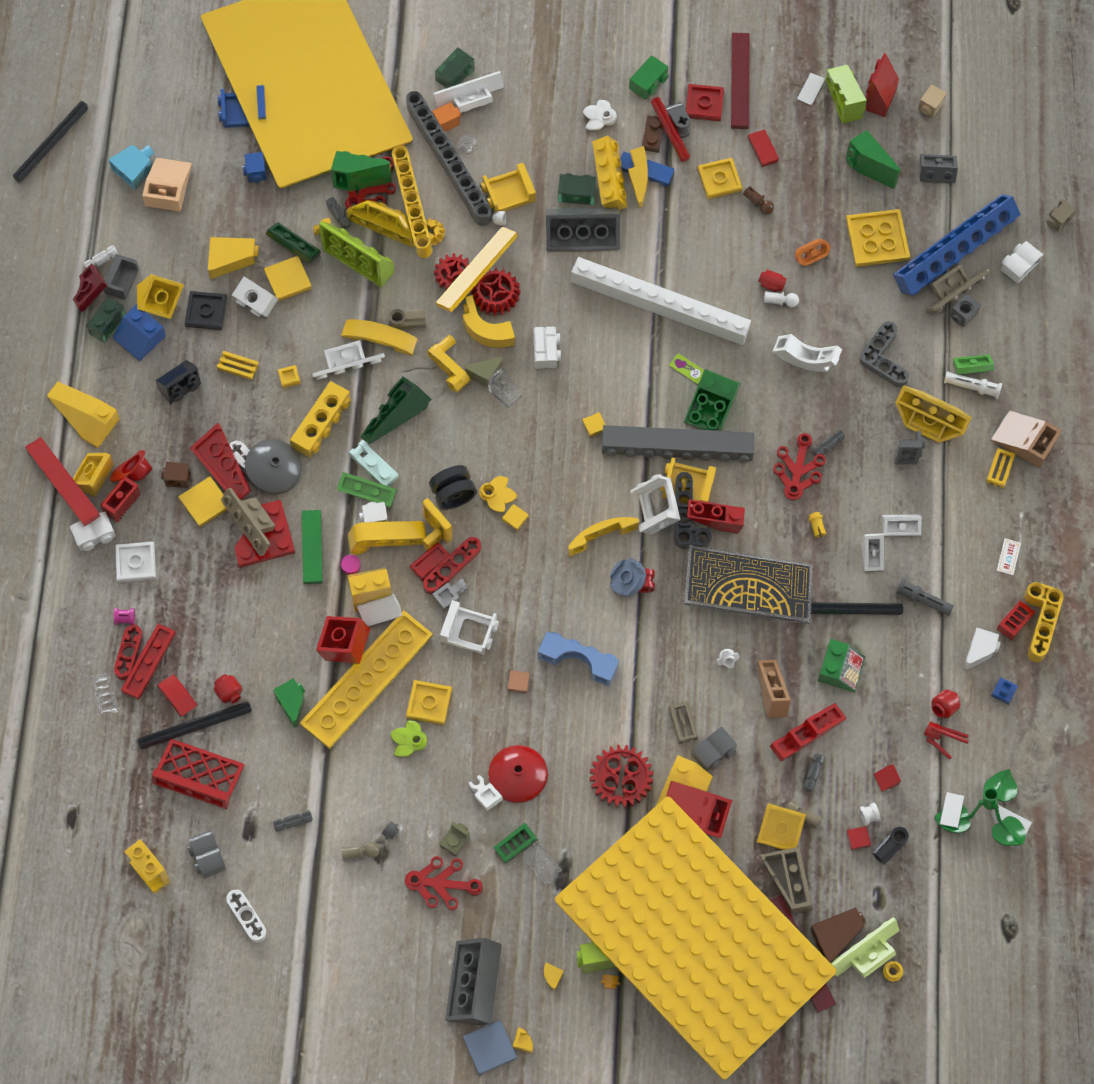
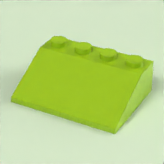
M323 221L319 223L322 250L382 288L395 272L393 261L389 257L380 255L375 248H369L364 245L359 238L350 236L345 229Z

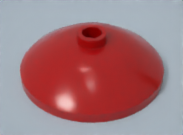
M513 745L502 749L494 756L489 766L488 776L489 782L499 792L502 799L512 803H524L536 798L543 791L547 783L548 770L543 757L537 751L527 746ZM519 767L522 771L517 773L515 768Z

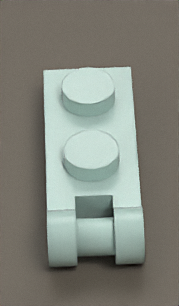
M364 440L358 443V447L352 448L348 452L350 457L379 484L390 486L399 478V474L375 453ZM365 452L367 455L362 458L360 454Z

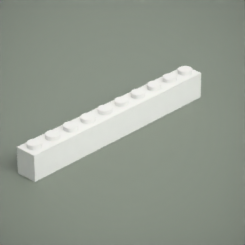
M578 257L571 271V282L734 343L743 345L748 335L751 324L749 319Z

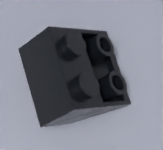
M185 360L155 380L158 390L170 405L180 401L184 395L195 391L201 385L198 368L188 360Z

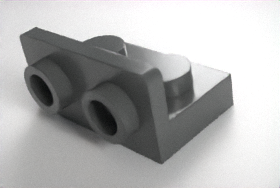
M920 154V181L956 182L958 171L957 156Z
M917 431L914 441L904 439L898 442L894 456L895 464L918 463L919 457H922V449H925V438L922 437L921 431Z

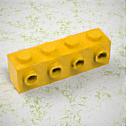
M609 135L592 141L602 205L605 208H619V210L627 208V195L617 141L613 140Z

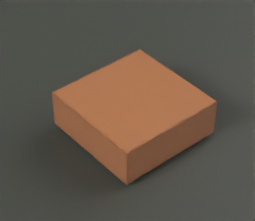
M510 670L508 691L527 693L530 673Z

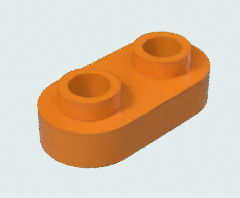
M816 239L796 250L795 260L804 266L812 264L829 254L830 244L824 239Z

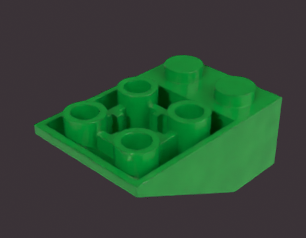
M336 151L331 167L333 188L355 191L392 181L390 161L383 158L375 159L366 155L351 154L348 151Z
M704 369L684 422L703 430L721 431L742 383Z

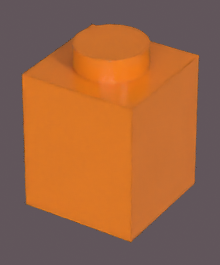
M451 102L432 111L444 132L460 125L461 113L457 107L454 108Z

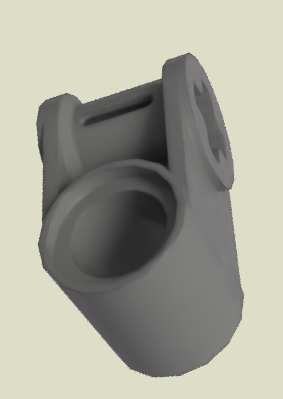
M678 102L665 107L680 137H687L690 134L691 119L683 103Z

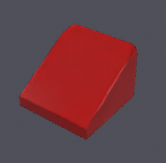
M894 764L888 765L873 774L881 792L898 786L901 783Z

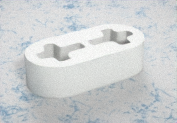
M233 441L230 443L231 449L240 468L245 472L244 459L250 450L241 441ZM234 448H240L242 455H240L237 451L234 452Z

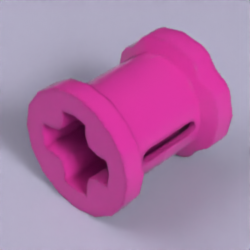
M114 608V625H118V623L135 624V608L130 610Z

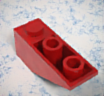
M688 500V519L719 531L736 534L744 526L745 508Z

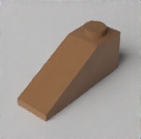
M758 660L757 666L762 700L767 717H787L791 699L777 660Z

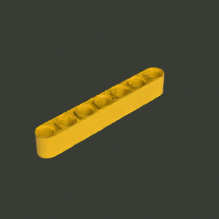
M397 146L392 151V157L416 254L420 258H428L433 250L409 153L406 147Z

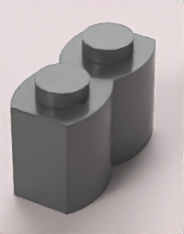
M720 727L707 739L699 743L691 751V755L704 770L709 771L711 769L714 771L721 765L720 761L725 757L729 759L736 753L737 743L723 727Z
M211 830L189 838L190 845H187L190 856H195L197 860L194 866L198 875L202 873L203 878H207L227 870Z

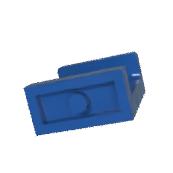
M264 85L257 86L259 119H266ZM221 89V95H218V106L222 108V111H218L219 122H223L224 128L250 126L235 93H225V90Z

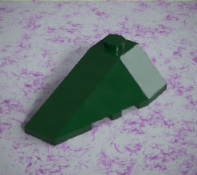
M402 376L387 394L389 397L385 405H380L379 415L371 419L361 438L368 444L373 443L425 410L432 399L416 384Z

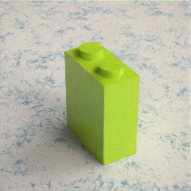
M593 942L580 944L579 951H576L577 967L582 969V974L617 968Z

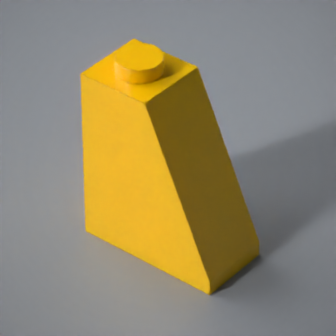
M210 237L209 279L255 264V257H259V246H256L255 239Z

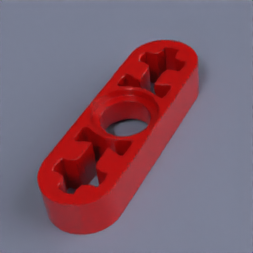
M129 625L123 634L114 666L115 675L120 680L128 678L136 663L143 638L142 630L138 625ZM133 631H136L138 636L135 635L133 638V643H130L131 636L129 633H133ZM126 648H132L134 653L132 656L126 657L123 655V651ZM123 661H125L126 669L128 670V672L124 671V673L121 674L119 669H123Z

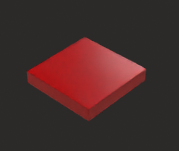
M689 84L686 103L688 116L692 119L721 122L724 87Z

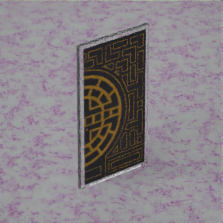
M688 546L684 605L810 624L813 564Z

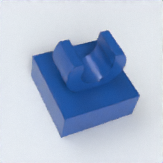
M1000 677L991 696L1009 705L1018 686Z

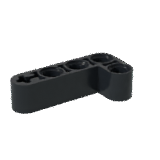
M688 472L679 473L675 481V499L680 517H687L688 504H681L679 499L684 497L688 500H693V478ZM682 479L686 482L684 491H682ZM691 519L687 523L675 522L674 541L677 547L682 549H705L710 545L712 534L708 529L693 528V520ZM684 534L689 540L681 542L678 537ZM705 535L708 541L700 542L698 536Z

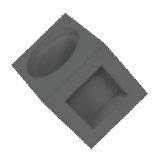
M966 294L952 308L950 316L956 324L965 327L979 313L981 305L969 294Z

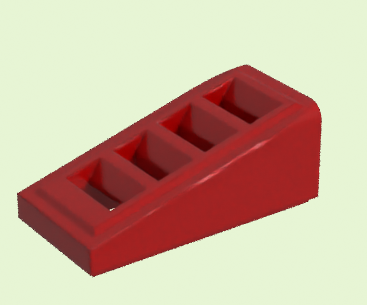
M1019 601L1000 622L997 630L1012 641L1035 614V611L1022 601ZM1021 607L1023 610H1025V611H1026L1027 613H1029V614L1026 616L1024 613H1022V612H1021L1020 610H1018V609ZM1015 612L1019 614L1022 618H1024V620L1022 621L1020 618H1018L1015 615ZM1012 617L1014 620H1016V621H1017L1018 623H1020V624L1017 625V624H1016L1015 622H1013L1010 618ZM1008 622L1010 625H1012V626H1013L1014 628H1016V629L1013 630V629H1012L1011 627H1009L1006 623Z

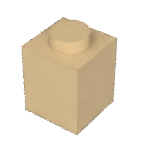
M931 84L920 99L918 109L923 114L934 117L945 102L947 93Z

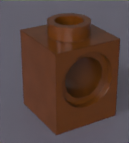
M166 462L165 468H162L161 479L164 480L165 486L188 488L191 473L189 463Z

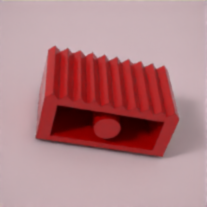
M124 476L101 503L103 512H106L107 516L114 521L119 522V519H122L121 516H124V513L129 510L131 505H134L133 502H136L138 496H141L138 484Z

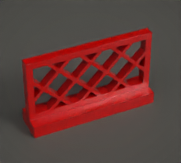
M170 739L157 769H154L152 773V782L157 786L227 810L230 797L245 766L244 763ZM173 746L181 748L183 753L173 757L170 751ZM194 753L199 754L201 760L191 763L188 756ZM185 757L188 765L178 768L175 761ZM216 760L220 766L209 769L206 762ZM171 762L175 767V770L170 772L162 770L165 764ZM204 763L207 771L196 774L193 767ZM230 766L238 768L236 773L229 776L225 768ZM191 769L194 776L184 778L180 772ZM222 770L225 777L215 781L212 773ZM209 775L212 783L201 784L199 778ZM227 781L230 786L228 792L219 790L217 785Z

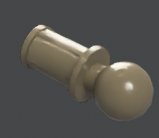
M790 801L785 805L787 809L806 814L804 822L815 829L822 819L806 810V807L803 810L800 809L799 804L795 801Z
M370 842L365 847H361V843L359 846L341 847L343 860L363 859V855L374 858L380 852V848L375 842Z

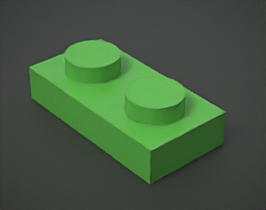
M990 354L953 358V366L957 374L965 375L975 372L994 371V363Z

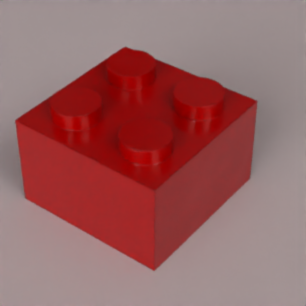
M327 616L316 651L325 661L360 664L370 628L361 618Z

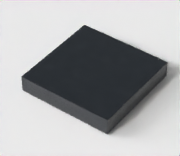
M190 291L185 327L222 330L227 294Z

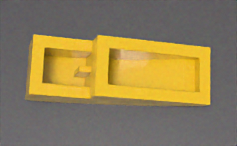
M644 146L630 150L634 167L628 169L639 208L643 207L648 187V167Z

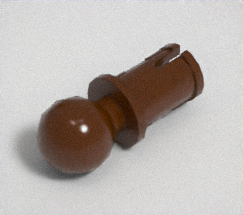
M751 186L743 192V195L755 207L760 206V211L763 214L769 215L774 211V204L768 200L764 201L765 196L760 195Z

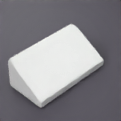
M882 515L884 536L921 535L922 517L920 515Z
M394 594L357 606L362 620L368 627L402 615L400 604Z

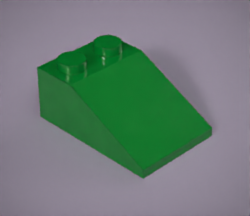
M866 130L850 140L846 155L847 164L853 167L856 172L894 189L897 185L901 169L869 131Z

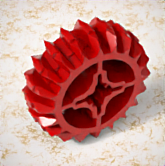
M495 268L494 271L490 269L473 287L471 294L475 301V307H479L481 312L486 310L487 315L493 312L494 316L497 315V312H500L503 316L504 310L510 312L511 307H516L521 290L519 289L520 284L517 282L516 277H511V272L505 274L504 268L501 272ZM502 283L506 285L510 291H508L507 288L502 287ZM481 292L484 293V295L488 296L489 300L485 299L482 296Z

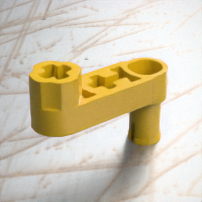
M448 334L440 343L434 344L427 351V354L450 376L446 380V384L453 392L458 393L471 379L445 353L456 344L455 339Z

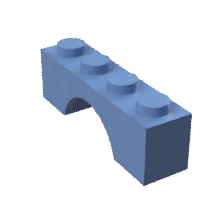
M546 632L538 650V659L553 665H557L566 658L581 659L589 666L592 680L609 687L619 666V660L614 655L609 653L605 655L598 652L594 647L582 646L578 641L562 638V635L556 632Z

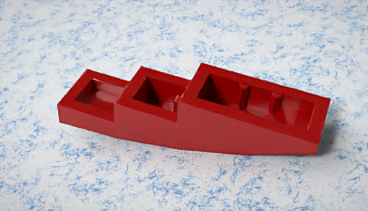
M836 703L807 718L804 723L771 743L769 747L782 762L831 731L847 718Z

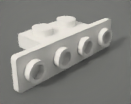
M498 71L434 92L436 108L451 102L461 113L493 102L490 92L504 87L502 74Z
M358 340L323 350L328 369L311 373V376L319 380L328 377L327 373L334 372L336 375L346 372L345 368L351 366L353 370L364 367L363 363L370 361L371 364L382 362L381 358L385 357V355L381 353L365 358L361 342Z

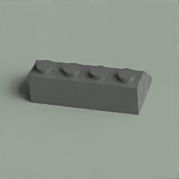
M619 208L546 209L547 251L620 249Z
M487 938L456 941L445 1021L470 1025L491 1024L502 944Z

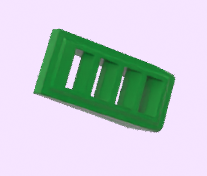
M524 823L494 846V849L502 860L507 863L539 839L528 824ZM525 831L530 839L526 840L522 832ZM518 836L524 844L520 846L515 837ZM512 841L517 849L514 851L508 842ZM505 845L511 854L507 855L502 847Z

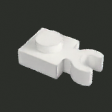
M477 776L479 784L474 785L470 781L469 786L473 792H477L474 794L476 800L488 811L503 799L491 783L485 786L484 779L481 776Z

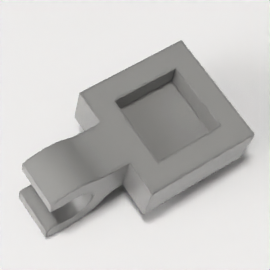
M463 579L459 580L452 587L447 583L434 592L433 597L445 611L450 607L452 600L456 602L460 600L458 594L468 589L466 587L467 584Z

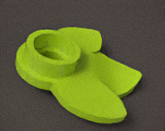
M408 720L405 728H397L391 732L392 739L398 744L394 751L395 756L408 757L414 751L423 750L427 746V736L421 732V726L415 721ZM420 738V741L415 743V740Z

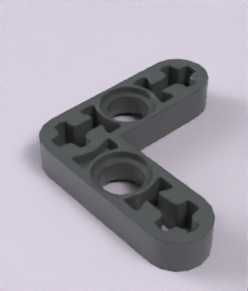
M887 321L881 325L862 351L860 363L894 386L903 387L908 382V372L882 355L897 333L896 324ZM889 328L892 329V331L889 332V333L886 335V338H885V337H884L885 331L888 330ZM881 341L884 346L876 348L873 343ZM871 351H872V352H873L872 358L869 359L868 361L865 360V358L868 357V356L871 354ZM881 364H886L889 367V370L883 372L880 370L879 366ZM897 376H903V379L897 380Z

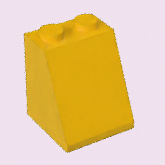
M385 567L346 575L355 612L359 611L358 605L392 595Z

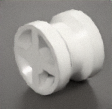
M871 803L868 807H859V815L864 826L869 825L873 821H881L880 813L875 803Z

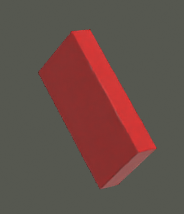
M765 129L748 135L750 144L762 167L779 162V157Z
M437 542L415 560L409 568L423 581L450 553Z

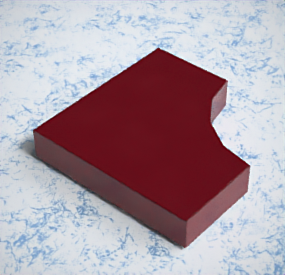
M92 263L79 276L80 287L73 298L77 308L82 312L108 286L97 267Z

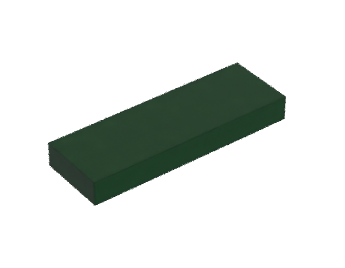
M279 222L270 227L266 232L268 237L309 264L321 254L318 248Z

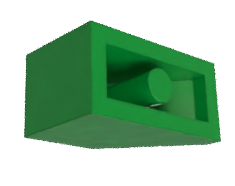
M294 678L273 689V692L293 727H296L304 704L303 693H305V690L300 682L296 683Z

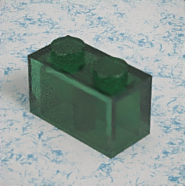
M457 47L435 70V81L445 88L462 84L464 79L475 70L474 58Z
M570 173L560 174L558 202L594 205L596 177L590 175L579 176Z
M107 297L86 324L89 335L105 343L126 315L123 305Z

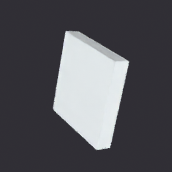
M154 542L115 545L118 583L156 580Z

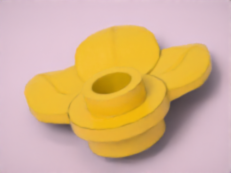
M495 477L490 483L483 484L479 489L481 499L487 501L489 508L496 512H505V504L517 498V494L512 489L506 487L508 477ZM486 491H491L492 494H491V495H486L485 492H486Z

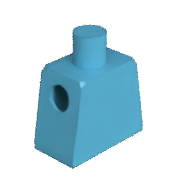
M131 145L109 159L110 168L135 190L152 168L149 158L154 154V151L148 145L141 151L134 145Z

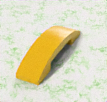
M347 319L341 334L343 338L355 341L363 339L393 347L394 351L411 356L418 340L415 336L397 328L358 319Z
M618 517L590 526L568 546V556L570 557L587 550L588 541L615 530H619L622 536L639 529V519L634 517Z

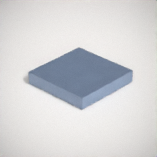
M501 1020L463 1036L479 1075L517 1059Z

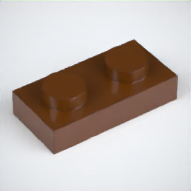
M647 115L642 142L645 151L657 153L660 151L664 128L658 117Z

